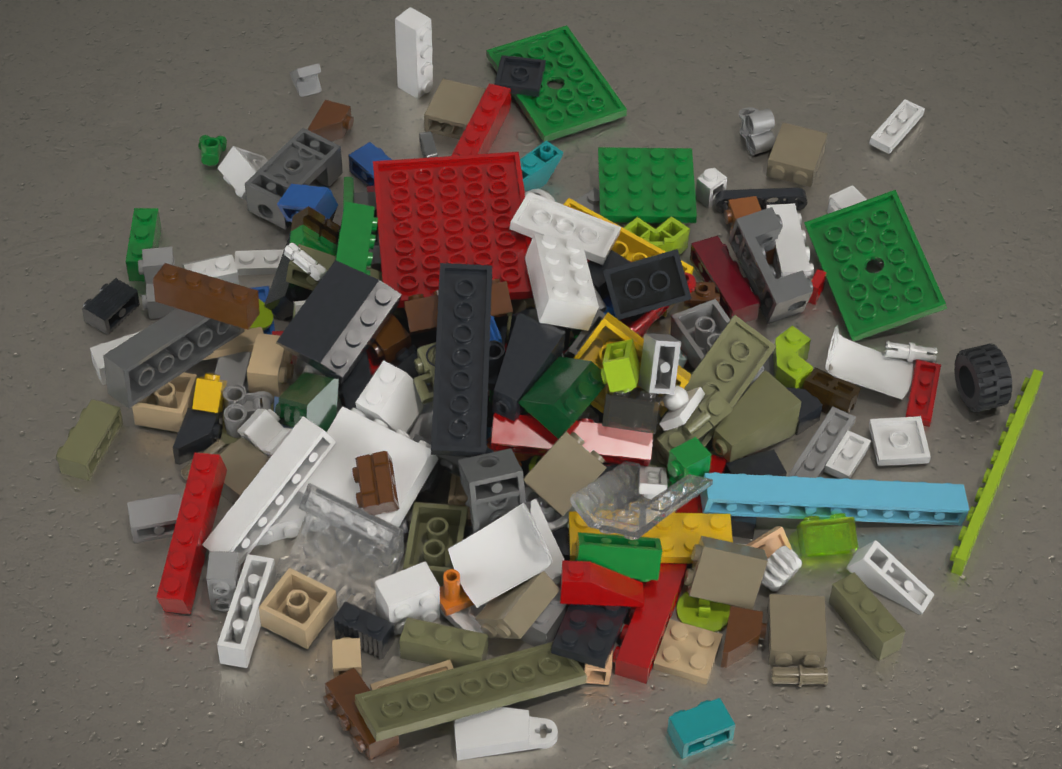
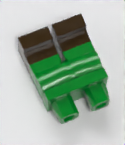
M308 206L292 216L290 243H295L297 246L300 244L336 256L341 226L328 218L325 219L324 215Z

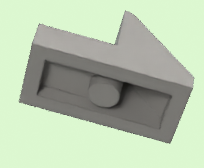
M319 63L290 72L293 83L301 97L321 92L322 89L318 74L321 73Z

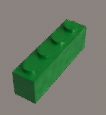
M345 201L335 260L370 275L371 270H366V267L371 268L373 252L368 251L369 249L373 250L376 235L371 234V232H376L378 218L373 217L375 207Z

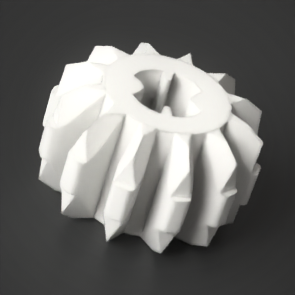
M787 546L780 547L768 558L761 583L773 592L778 591L795 575L802 566V561L792 549L790 550Z

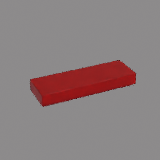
M916 360L905 417L921 416L923 426L930 427L941 364Z

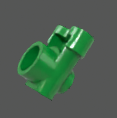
M202 135L199 138L198 147L201 150V161L203 164L208 166L218 164L221 153L226 150L227 139L224 136L214 138Z

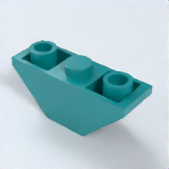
M547 140L520 159L525 192L532 189H540L546 185L563 157V151Z

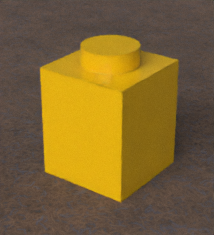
M205 373L204 377L197 378L192 409L214 413L223 411V390L227 385V381L220 380V375Z

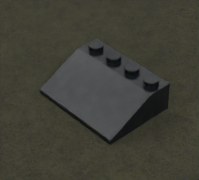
M335 260L276 341V344L325 376L339 379L338 384L342 386L399 306L402 294L381 280Z

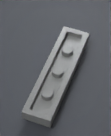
M832 407L787 477H821L825 470V465L847 430H851L856 417Z

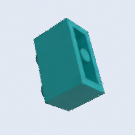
M717 698L712 701L705 700L689 710L675 712L669 717L667 733L679 755L684 759L733 740L736 725L721 698Z

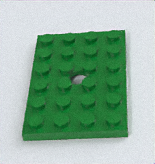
M567 25L486 50V57L496 72L498 71L501 55L546 60L539 97L512 94L543 142L627 116L626 107ZM554 80L559 84L564 83V86L559 89H553L547 83Z
M896 189L804 222L808 236L822 270L826 272L827 282L853 342L947 309L946 302ZM876 259L878 262L884 263V267L878 273H869L865 269L867 262Z

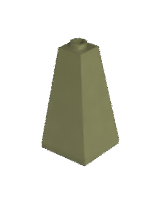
M765 370L735 404L734 410L715 428L712 447L717 454L723 456L730 463L794 436L801 401Z

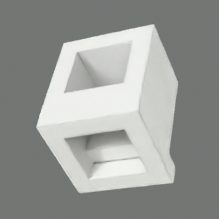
M716 168L706 169L697 178L696 199L708 209L715 205V195L720 191L726 190L727 177Z

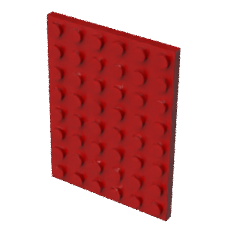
M519 152L373 161L382 282L402 294L397 308L404 307V301H409L408 297L412 295L434 296V292L439 290L440 263L492 265V279H500V282L507 281L510 300L534 298L525 256L532 239L529 236L509 229L511 220L525 199Z

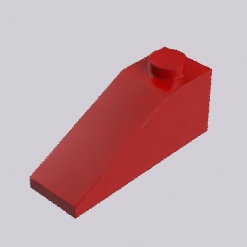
M562 560L560 604L644 607L643 583L592 562Z

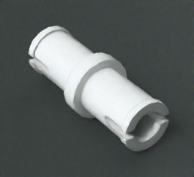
M887 341L885 349H887L884 352L885 357L906 359L907 362L921 360L935 363L937 356H933L937 354L936 347L916 346L912 342L901 344Z

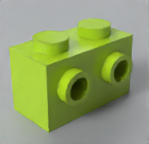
M633 339L610 343L606 346L603 359L604 368L601 369L603 383L608 384L610 393L616 391L618 393H627L637 387L640 364Z

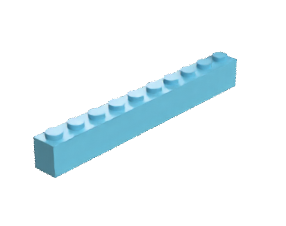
M714 472L705 473L700 486L702 512L706 514L962 526L969 512L963 484L721 474Z

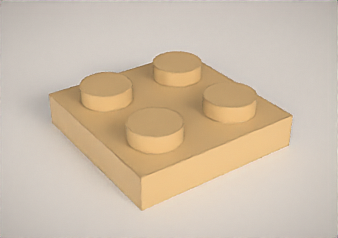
M670 619L655 658L653 669L707 685L723 634Z

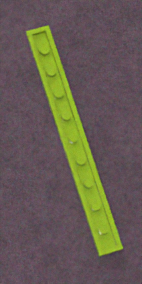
M1034 369L1031 377H1025L1021 387V391L1024 394L1023 396H1017L1013 407L1017 411L1015 414L1010 413L1005 426L1009 430L1008 432H1002L998 442L1001 449L1000 451L995 449L990 464L994 466L992 469L987 468L982 483L986 485L984 488L979 487L974 502L978 504L976 507L971 506L966 521L970 523L968 527L963 526L958 537V541H961L960 547L955 545L949 559L954 562L951 573L962 576L1040 387L1044 373L1042 371Z

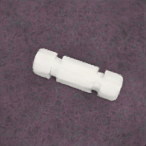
M295 243L287 245L284 255L290 260L294 259L293 262L307 274L311 273L310 276L316 281H320L327 272L326 268L321 264L317 265L318 262L303 250L299 251L300 248Z

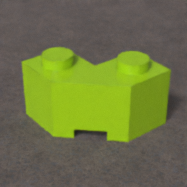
M672 216L656 229L638 217L624 227V229L666 252L678 249L680 255L688 248L690 228Z
M794 326L789 327L775 338L776 348L773 351L774 375L783 386L802 389L805 379L813 370V366L805 361L808 359L811 339Z

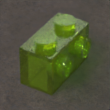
M845 513L830 515V519L821 520L819 516H808L803 518L804 521L797 525L801 558L854 553L858 549L854 517H846Z

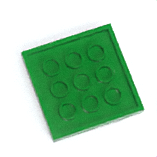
M598 147L599 208L601 216L612 222L630 223L637 217L646 223H664L671 216L681 223H696L697 209L692 148Z

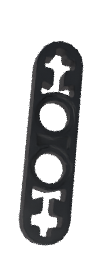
M797 187L723 190L715 195L716 209L720 213H724L728 209V200L753 196L757 197L761 210L766 209L767 205L795 204L798 211L805 208L808 203L805 190ZM770 198H778L775 202L767 201Z

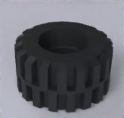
M989 343L964 349L957 353L954 363L955 381L958 392L966 406L973 412H980L1007 405L1012 396V376L1008 362L1000 348L998 349L995 344Z

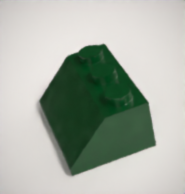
M558 357L518 403L559 439L575 423L607 384L603 383L601 369L592 361Z
M304 372L279 396V402L275 407V413L280 418L278 422L294 428L304 416L327 432L337 416L339 379Z

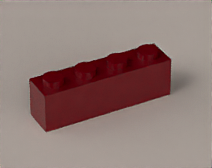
M718 235L691 243L690 261L703 282L715 283V293H720L719 305L731 320L736 315L745 323L757 320L758 311L761 308L760 299L757 294L754 295L748 279L741 274L737 261H733L727 245L721 242Z

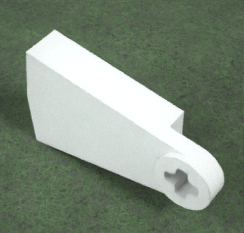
M499 707L456 719L454 724L457 761L538 748L548 749L558 739V729L552 720L529 716V710ZM541 729H546V738H541Z

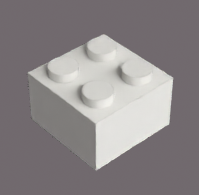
M426 561L375 581L377 613L379 617L394 623V635L402 634L407 617L427 622H433L440 617V586Z

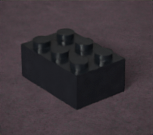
M678 249L602 270L615 318L618 320L692 299Z

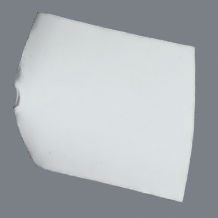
M837 325L831 339L825 369L839 379L903 399L911 385L913 363L899 358L885 357L882 352L848 340L839 334ZM830 364H831V366L833 367L832 370H829V365H830Z
M524 503L448 549L454 570L460 573V584L476 607L485 604L543 572L552 563L551 555L541 532ZM538 538H540L542 542V547L537 544Z

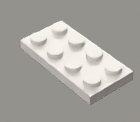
M528 192L511 220L509 229L533 238L534 234L582 242L586 259L603 265L620 234L621 227Z

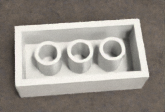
M534 234L526 253L525 261L539 323L589 331L599 306L583 243L574 239L566 240L555 238L551 235Z

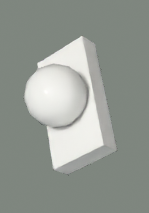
M675 386L674 394H663L664 406L669 409L659 423L664 431L686 423L705 395L701 387L686 391L680 386Z

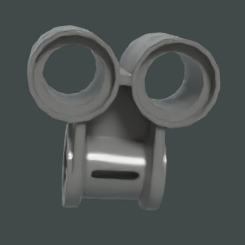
M752 107L741 109L739 111V117L742 122L740 135L746 139L747 149L750 154L755 155L772 150L776 141L771 131L775 127L772 111L768 108L761 111Z
M240 384L226 386L223 390L227 434L233 438L242 437L237 430L257 409H271L273 396L265 391L246 393L245 388Z

